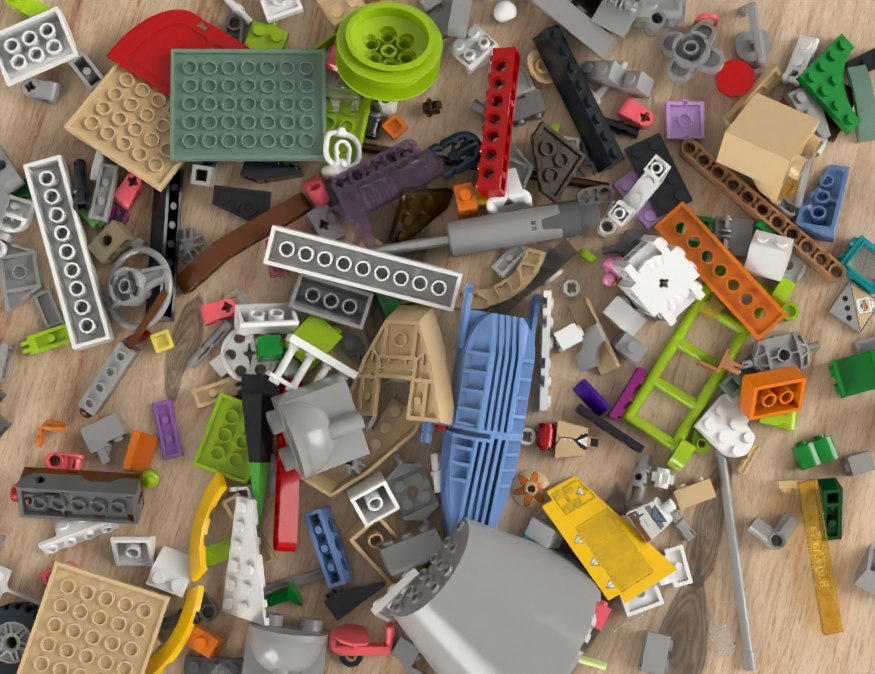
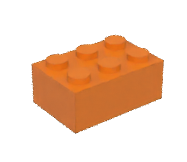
M795 366L743 375L738 408L749 420L801 411L807 377Z

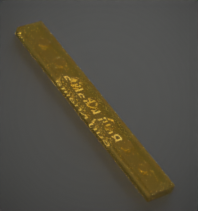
M811 479L796 482L823 635L844 632L818 480Z

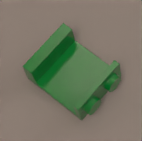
M875 349L830 361L831 365L828 368L831 377L835 376L837 384H833L836 395L845 398L875 389Z

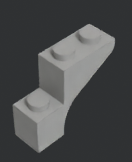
M614 60L585 61L582 69L587 82L622 90L633 98H649L654 84V80L643 71H627Z
M401 635L391 655L403 664L406 674H427L412 665L413 662L418 663L422 654L411 640Z

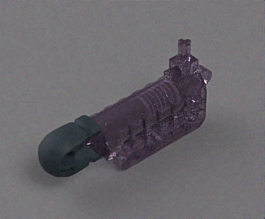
M460 131L440 140L439 144L434 143L430 145L428 149L422 152L414 140L407 139L335 175L331 180V191L338 204L327 210L325 215L326 221L331 225H338L347 220L355 236H360L365 248L371 249L377 246L370 232L372 227L367 219L370 215L369 213L399 199L403 189H418L440 177L447 181L453 177L454 173L460 174L474 167L481 159L480 139L469 131ZM463 140L462 142H460V147L455 148L458 142ZM452 145L451 151L447 153L450 161L460 162V157L464 155L466 157L461 164L453 165L445 172L443 168L445 162L442 157L438 158L436 152H441L446 147ZM405 148H407L408 150L411 149L412 152H411V153H410L409 151L404 152V149H405ZM393 156L396 161L393 163L389 162L386 157ZM371 165H373L374 167L378 166L377 171H375V169L369 170V169H370V166H371ZM359 173L362 178L355 180L352 178V174ZM336 183L343 184V188L336 187ZM331 211L339 213L340 218L338 221H330L328 215Z

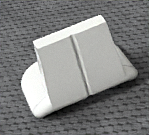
M516 168L508 169L505 197H489L487 200L488 214L533 206L531 194L527 190L522 189ZM507 199H511L514 202L510 205H504Z

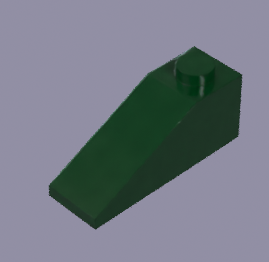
M836 477L816 479L818 480L816 499L821 540L841 539L843 488Z

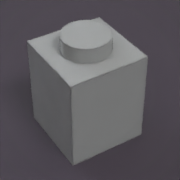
M862 451L842 457V469L848 476H855L875 470L870 451Z

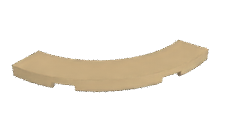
M527 248L516 270L508 278H505L491 288L473 290L470 310L492 308L517 296L531 283L539 272L546 252ZM458 290L454 309L461 310L464 290Z

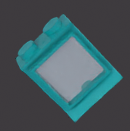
M864 235L857 238L853 237L847 245L849 246L848 250L841 252L836 260L845 267L846 277L872 295L875 293V245L866 239Z

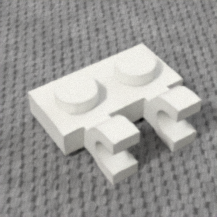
M683 545L663 549V556L677 570L657 582V585L662 586L672 583L673 588L693 583Z

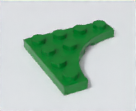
M841 34L796 80L839 128L848 135L859 125L861 120L857 117L848 101L843 78L846 60L854 46Z

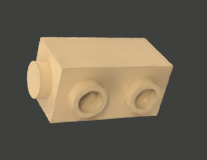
M703 476L692 479L693 483L689 485L681 483L674 486L675 490L670 491L672 496H669V499L675 503L677 510H682L717 497L710 478L704 479Z

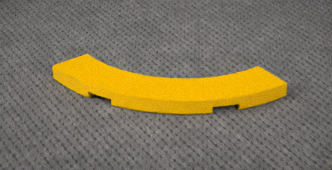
M221 472L216 473L205 490L193 522L189 544V572L191 581L197 582L207 571L204 535L208 533L211 521L209 515L227 489L224 474Z
M197 585L186 591V598L178 623L164 646L150 657L145 674H161L168 663H172L180 654L195 626L193 620L196 611L199 612L204 593L203 586Z

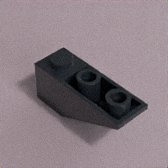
M245 161L240 173L242 178L259 184L301 178L304 175L300 167L293 164L286 166L282 164V161Z

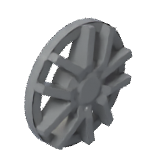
M183 228L180 230V234L183 233V239H179L181 241L179 255L182 252L184 254L182 258L178 255V260L190 264L196 259L192 254L194 251L199 256L206 249V240L200 231L194 228ZM186 231H190L189 238H187ZM201 239L202 243L197 244L196 241ZM202 246L201 253L197 250V247ZM189 255L192 260H185V259H186L187 256Z

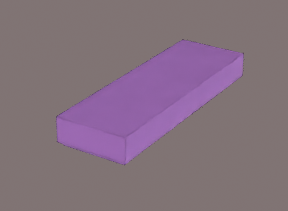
M172 399L152 403L163 460L184 456Z

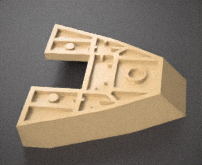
M399 305L385 319L358 369V375L349 390L355 409L361 416L377 417L382 379L411 381L406 420L452 425L455 405L445 344L433 307Z
M320 366L319 369L317 370V372H316V374H315V378H316V376L318 375V373H319L320 369L322 368V366ZM332 368L331 371H328L325 378L338 374V371ZM348 378L346 380L349 390L354 379ZM392 398L373 431L362 429L370 454L364 456L363 463L366 467H363L361 474L354 472L353 476L349 475L347 471L341 469L344 466L342 464L315 474L307 480H303L301 477L300 479L332 498L373 471L415 435L422 421L406 420L408 407Z

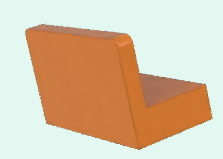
M133 430L122 468L141 473L150 469L159 437Z

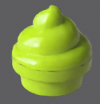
M153 469L143 471V486L149 489L156 487L160 481L158 472Z

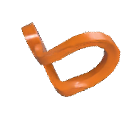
M46 420L39 427L36 447H42L45 429L63 431L66 429V424L60 421ZM47 424H49V425H57V426H60V427H49V426H46V425H47Z

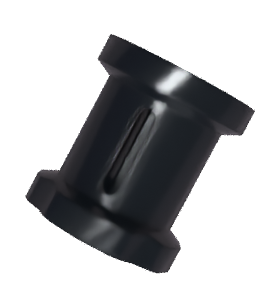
M368 117L365 138L378 140L379 127L383 123L381 119Z

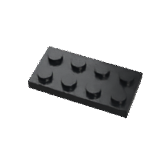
M660 133L624 149L638 179L645 173L643 169L656 154L671 166L663 183L649 199L657 218L671 212L682 201L685 204L693 201Z

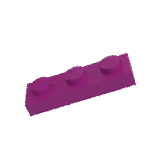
M641 367L636 368L607 417L616 420L623 416L626 410L623 407L627 401L630 403L634 398L636 386H641L644 382L646 370Z

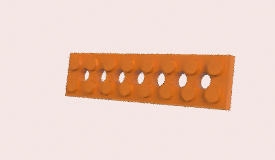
M683 201L654 226L656 231L669 245L679 246L686 253L684 255L685 258L696 265V271L700 275L701 280L757 341L788 315ZM679 223H683L687 227L686 232L683 234L677 233L675 229ZM692 237H696L700 241L699 246L696 248H692L688 244L689 239ZM703 252H711L713 259L710 262L703 261L701 258ZM716 266H724L726 269L725 275L717 276L714 271ZM730 280L738 281L739 287L737 290L732 291L728 288ZM743 294H749L752 297V302L749 305H744L741 302ZM757 308H762L765 311L763 319H757L754 316V311Z

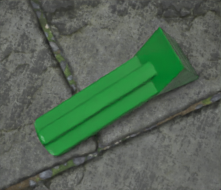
M291 577L288 589L264 597V599H267L268 607L286 601H291L303 607L304 599Z

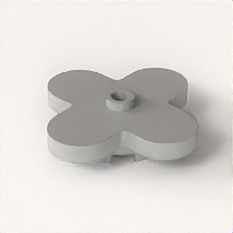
M699 22L692 27L689 33L682 34L677 31H669L661 37L659 42L661 52L665 56L672 58L667 66L668 77L671 81L685 83L691 79L696 70L706 74H715L723 68V53L719 49L712 47L716 40V29L711 23Z

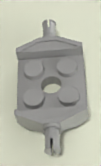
M790 332L789 334L753 342L751 358L740 361L739 364L744 365L743 369L753 367L757 373L795 366L798 370H803L809 364L810 351L820 349V346H816L820 344L818 341L808 344L799 332ZM781 350L786 352L785 360H781L779 357Z
M396 451V455L395 453L391 454L396 463V468L386 478V482L400 506L399 510L403 520L420 521L423 525L429 524L430 526L429 516L437 508L439 502L422 464L405 463L399 451ZM408 487H417L418 494L415 497L408 496Z

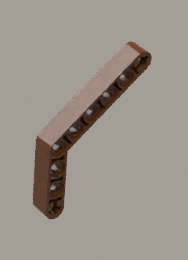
M300 192L221 237L177 275L178 286L184 295L193 292L229 259L269 237L272 225L286 227L305 216L313 207L304 194Z

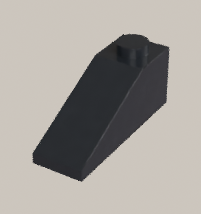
M380 581L341 588L338 591L333 589L325 595L327 599L324 603L336 620L339 621L383 588L385 583Z

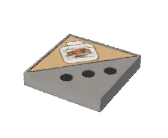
M848 281L828 310V313L860 334L875 313V297L853 282Z

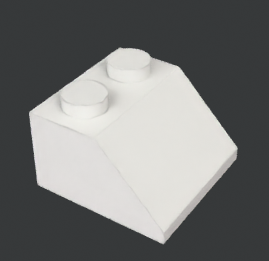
M756 230L750 244L744 268L750 274L781 282L792 255L794 239Z
M164 545L152 566L146 584L174 595L185 597L186 591L190 588L192 582L189 572V554Z

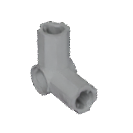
M784 513L776 526L772 528L756 516L746 530L763 542L768 549L778 550L785 546L787 539L799 525V522L793 516ZM773 536H776L779 539V544L777 546H774L771 543V538Z

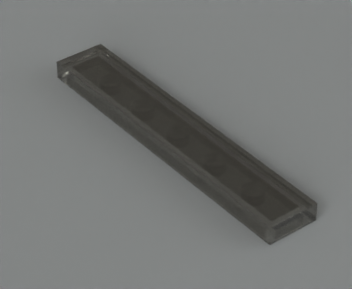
M565 238L546 254L539 272L522 292L501 305L481 311L506 315L578 252Z

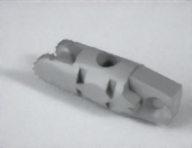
M642 453L640 461L636 462L625 500H631L635 487H637L639 491L636 502L642 504L653 466H650L652 461L651 455Z

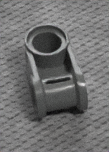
M230 14L226 18L225 33L244 44L245 24L239 14ZM233 21H240L238 27H231Z

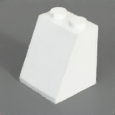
M380 470L346 488L348 497L365 527L400 509Z

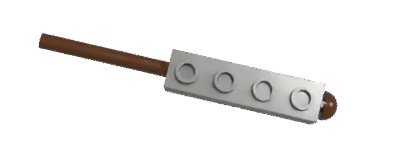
M161 290L129 341L124 339L118 342L78 403L80 414L84 418H90L101 412L137 358L141 349L136 347L135 344L168 296L166 291Z

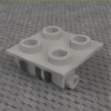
M602 0L591 22L625 38L643 4L635 0Z
M727 214L716 216L714 235L732 255L747 257L752 241L754 219L735 218Z

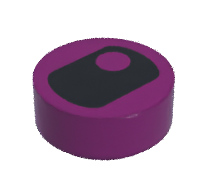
M115 207L111 210L109 218L110 221L116 220L126 225L130 215L126 209Z

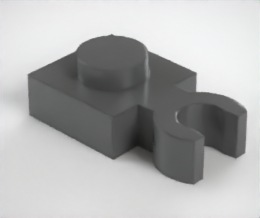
M350 332L337 345L350 359L355 355L357 363L361 365L360 358L366 354L365 351H361L364 345Z

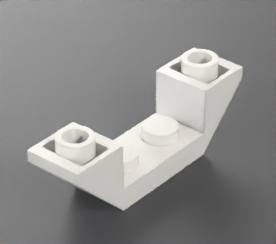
M656 154L643 169L645 173L623 200L617 201L607 215L619 226H624L640 211L663 183L671 166Z

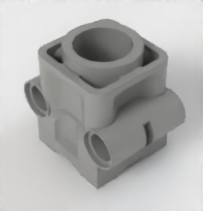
M635 0L642 3L643 6L632 23L631 28L644 29V33L649 37L657 36L661 28H677L679 22L684 19L686 0Z

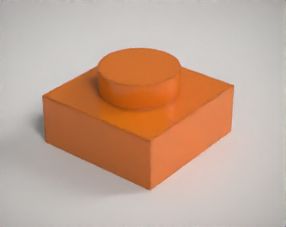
M395 113L382 125V128L395 141L408 129V126Z

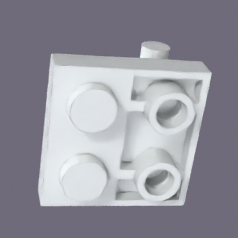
M475 24L467 30L466 39L457 38L447 48L466 67V72L471 75L479 67L482 68L490 62V57L493 56V48H499V45Z

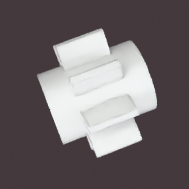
M657 467L656 472H651L650 481H654V487L668 489L669 484H674L675 476L670 475L671 470Z

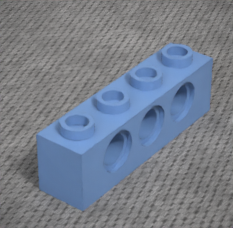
M326 506L304 514L328 589L355 580L331 507Z

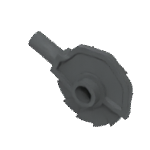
M641 228L626 230L620 236V241L615 243V245L602 247V253L605 255L617 252V254L620 253L622 258H624L641 242L640 238L643 235L649 234Z

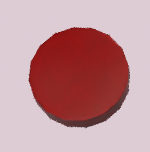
M731 59L724 62L723 68L716 73L715 83L718 90L724 96L739 98L746 95L752 88L754 72L745 61Z

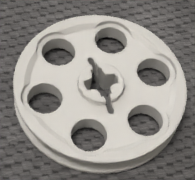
M234 329L223 341L221 361L225 371L232 378L241 382V376L235 373L238 366H244L247 370L246 374H256L255 367L258 365L264 366L266 372H273L275 370L278 360L257 362L256 342L253 339L254 334L246 335L243 343H236L234 341L236 330ZM249 343L252 353H255L252 356L251 365H249L248 356H244V353H247L249 350ZM228 350H233L236 353V357L233 360H228L225 358V353Z

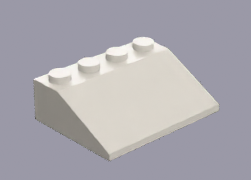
M58 6L0 31V69L8 87L79 57L69 25Z

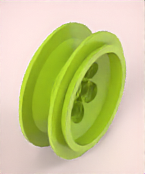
M397 2L370 3L349 13L338 28L336 36V67L343 81L357 93L380 101H402L422 94L437 79L443 48L442 35L435 22L419 9Z

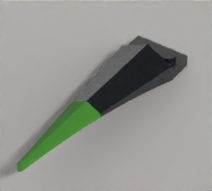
M241 374V400L253 499L257 501L259 524L256 527L259 531L274 434L269 426L266 412L274 410L271 398L280 395V384L278 386L269 381V376L266 374Z

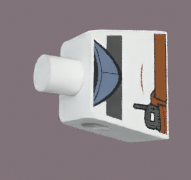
M654 497L642 502V504L631 507L626 514L648 544L671 523L673 518L670 512L676 509V505L671 499L662 503L658 497Z

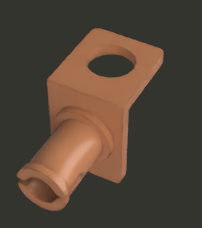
M729 348L724 350L717 367L701 360L696 364L715 374L725 369L739 376L744 366L728 358Z

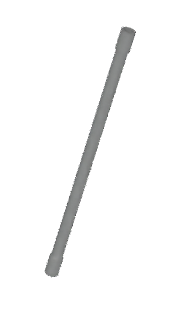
M714 447L717 457L743 646L745 671L757 670L752 646L727 458Z

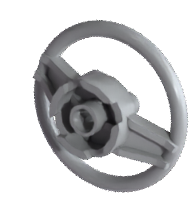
M149 247L132 248L123 253L110 269L106 281V298H104V301L107 304V311L110 312L112 318L125 329L135 331L140 323L126 321L117 310L123 305L130 307L141 305L145 299L151 296V289L164 282V291L168 293V296L147 328L157 323L169 306L173 290L172 274L167 261L158 251ZM139 254L153 257L160 265L145 269L121 268L129 258Z

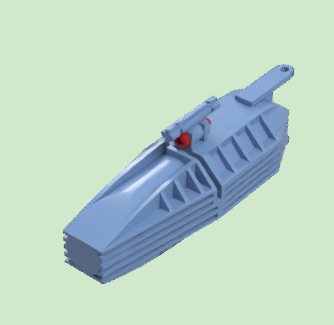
M467 282L465 286L455 345L457 352L451 383L455 405L452 425L423 422V433L421 432L420 442L431 443L433 435L431 431L434 429V424L436 429L444 430L441 451L440 495L445 538L451 535L457 522L464 517L496 528L501 517L515 474L523 436L535 361L534 340L540 309V294L533 295L529 317L525 319L470 310L473 283Z

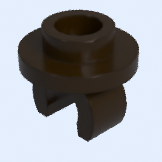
M427 98L426 102H423V113L427 117H431L432 114H440V109H442L441 101L432 102L430 98Z

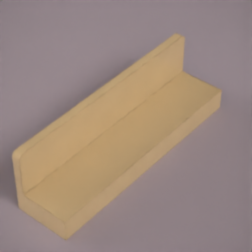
M588 297L568 306L576 326L579 325L582 330L600 323ZM607 339L599 350L600 365L596 367L600 376L620 367L619 361Z

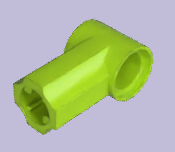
M798 412L759 418L758 422L778 426V428L795 431Z

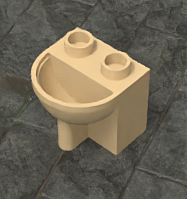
M756 92L725 131L716 162L753 178L758 190L765 197L769 198L772 203L779 205L794 181H798L808 162L805 155H811L814 158L820 148L822 138L815 135L820 120Z

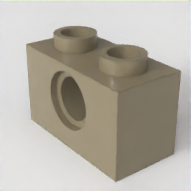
M112 220L105 225L104 230L92 239L88 248L101 263L111 265L136 238L122 222Z

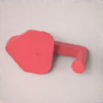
M389 622L385 624L384 627L387 631L385 642L371 643L364 626L357 624L341 625L329 632L328 647L332 652L340 656L389 655L394 647L396 623Z

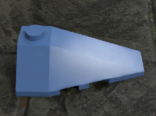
M830 165L819 180V184L814 191H811L807 201L799 208L795 225L812 239L834 243L850 167Z

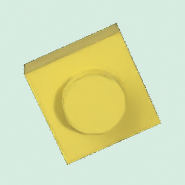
M169 329L150 335L156 354L175 348Z

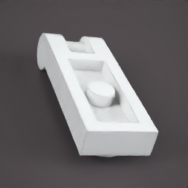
M805 35L799 36L786 72L782 76L783 84L788 85L792 83L797 87L802 86L796 78L811 64L820 42L818 38Z

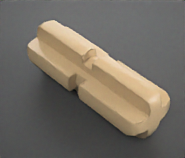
M753 443L750 451L741 459L736 468L738 473L742 475L747 473L752 464L751 461L756 458L760 451L758 445Z

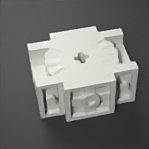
M645 234L640 238L641 242L623 259L616 260L612 266L622 277L618 286L636 308L644 314L654 317L658 322L672 326L677 322L675 318L694 300H701L705 296L702 291V285L695 280L700 275L696 271V265L685 258L684 255L686 253L681 247L668 245L667 241L661 236Z

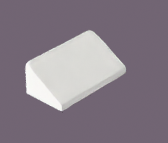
M524 245L510 247L491 268L503 280L508 278L516 270L527 248Z

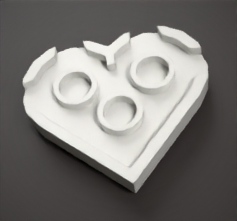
M726 393L722 394L693 425L726 457L737 458L744 456L750 451L755 440L754 433L751 432L747 425L749 419L738 408L740 394H737L733 399Z

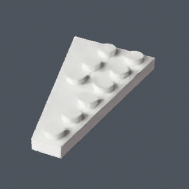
M544 290L540 297L538 411H547V407H551V396H548V388H551V377H549L551 357H549V351L553 348V337H550V331L553 329L551 311L553 310L554 300L552 298V291Z
M237 496L221 611L267 626L270 623L269 618H266L265 607H268L267 599H264L263 588L266 585L262 555H259L258 545L261 544V539L257 536L256 527L259 524L257 501L249 497Z

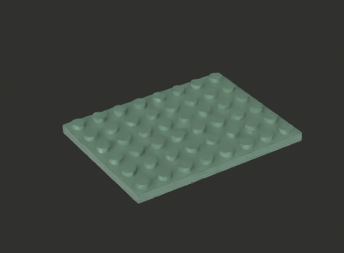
M171 49L170 161H326L323 154L324 137L326 134L325 49Z

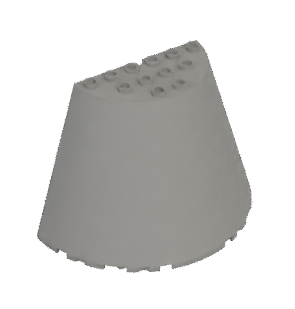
M464 517L457 522L451 535L444 539L439 551L431 556L429 568H424L419 572L416 581L406 589L405 595L394 605L391 612L436 674H570L583 654L580 651L583 642L588 643L591 638V631L597 621L595 618L596 604L600 603L601 591L579 558L553 548H545L539 543Z

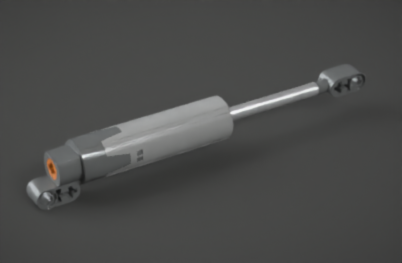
M608 185L582 188L577 191L575 200L451 220L446 223L447 234L367 248L394 255L449 245L451 255L457 257L581 236L583 227L600 225L597 204L612 200L614 191ZM603 188L609 191V196L606 199H602L599 195L600 190ZM593 189H595V197L587 198V202L580 198L584 191L586 194H594Z

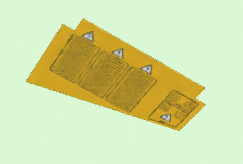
M575 475L547 491L552 501L543 505L542 508L608 601L620 595L623 601L627 603L677 570L674 565L650 543L647 544L638 532Z

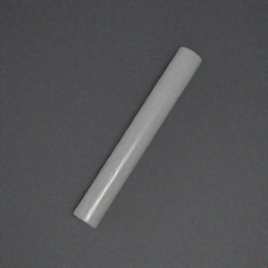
M805 155L808 162L799 180L794 207L796 208L802 207L813 158L811 155Z

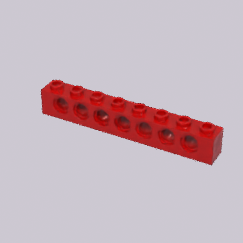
M516 47L493 48V56L490 57L491 73L488 74L489 90L486 91L487 108L484 109L485 125L482 126L481 159L477 166L479 176L475 183L476 190L482 197H505L521 57Z

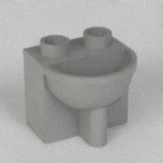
M339 374L271 398L274 410L266 412V417L272 433L275 435L282 432L287 446L278 449L286 472L295 469L303 480H307L315 474L370 454L362 431L365 428L363 418L355 409L346 380Z
M266 612V618H269L270 625L263 626L254 622L249 623L242 674H325L328 636L331 630L322 629V619L300 617L299 625L297 626L283 624L284 614Z

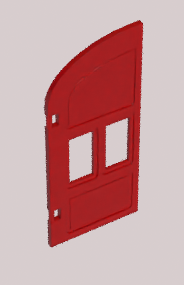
M176 9L158 13L136 25L115 44L106 56L170 97L171 49L251 48L214 25L209 24L198 15L190 11ZM199 23L208 29L206 31L198 27Z

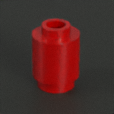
M539 423L535 446H539V450L550 451V448H554L555 424Z

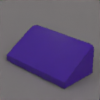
M586 379L581 380L573 388L577 396L598 416L610 408V405Z

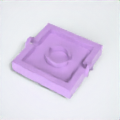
M688 99L666 101V140L705 139L704 101H689Z

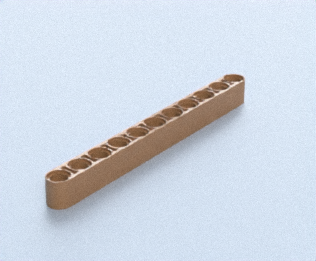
M686 139L682 143L678 151L679 156L756 222L761 219L775 231L774 234L787 237V232H792L794 234L792 252L830 283H834L845 276V267L729 168L716 162L717 158L697 141ZM684 146H690L693 152L687 153ZM699 158H704L707 161V165L700 164ZM713 171H720L722 176L720 178L716 177ZM728 183H734L736 190H731L728 187ZM743 195H748L750 202H745ZM757 207H762L765 210V215L759 214ZM772 219L778 220L780 226L775 227L772 224ZM802 244L808 246V252L802 250ZM817 256L823 259V265L818 264L816 261ZM831 269L837 270L838 277H834L831 274Z

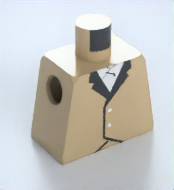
M556 421L554 458L586 455L587 448H598V437L588 436V428L564 421Z

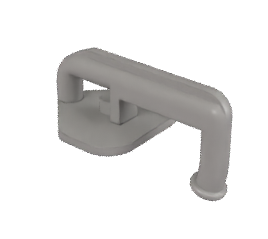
M750 2L740 7L738 14L741 17L749 15L751 31L739 33L734 39L736 55L753 69H758L764 65L765 59L772 47L768 32L761 29L757 3Z

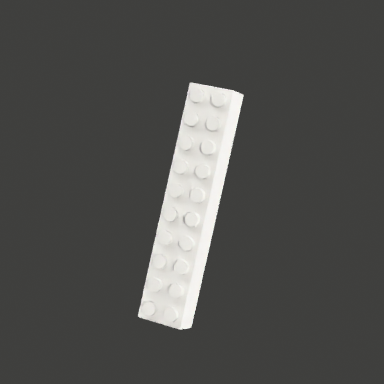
M56 155L24 164L23 168L73 350L81 351L115 341L92 253L88 248L89 242L81 214L73 209L75 198L72 195V191L74 188L66 159L61 155Z
M272 225L263 264L451 312L454 310L463 275L462 272L279 225Z

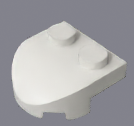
M9 194L11 199L1 222L0 231L19 233L27 229L31 224L35 213L34 204L32 201Z

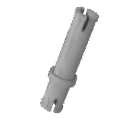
M224 320L201 346L197 347V351L186 363L195 370L206 357L210 356L209 353L234 327Z

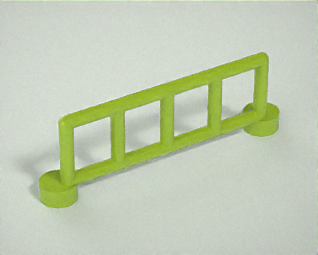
M719 265L715 267L714 271L717 276H723L726 273L724 266ZM784 276L782 281H778L773 289L756 280L781 308L796 285ZM705 283L702 286L705 296L701 300L696 299L692 302L623 414L625 422L672 450L666 465L677 472L684 468L696 447L685 439L727 370L722 369L717 374L712 373L697 399L661 378V374L677 349L697 361L701 360L717 367L719 360L684 340L700 311L737 333L728 347L730 351L727 356L733 361L751 334L739 320L707 302L712 294V290ZM757 308L754 311V316L760 319L764 310ZM653 387L690 409L673 437L637 416L638 411Z

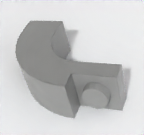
M198 161L197 165L193 164L190 184L213 187L219 173L221 161Z

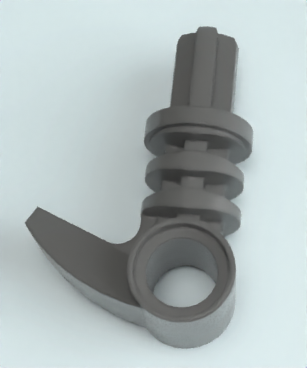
M205 591L200 611H196L193 624L195 621L197 624L201 620L211 621L219 614L218 605L214 603ZM207 606L211 607L214 611L211 617L207 616L204 612ZM182 609L178 610V614L163 619L162 627L164 630L176 627Z

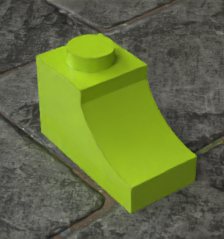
M4 0L10 8L27 18L50 10L49 7L38 0Z

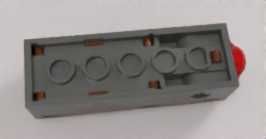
M24 467L19 481L11 487L10 491L11 500L19 504L20 517L138 524L144 507L142 474Z

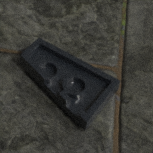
M214 185L212 204L247 221H251L270 210L272 192Z

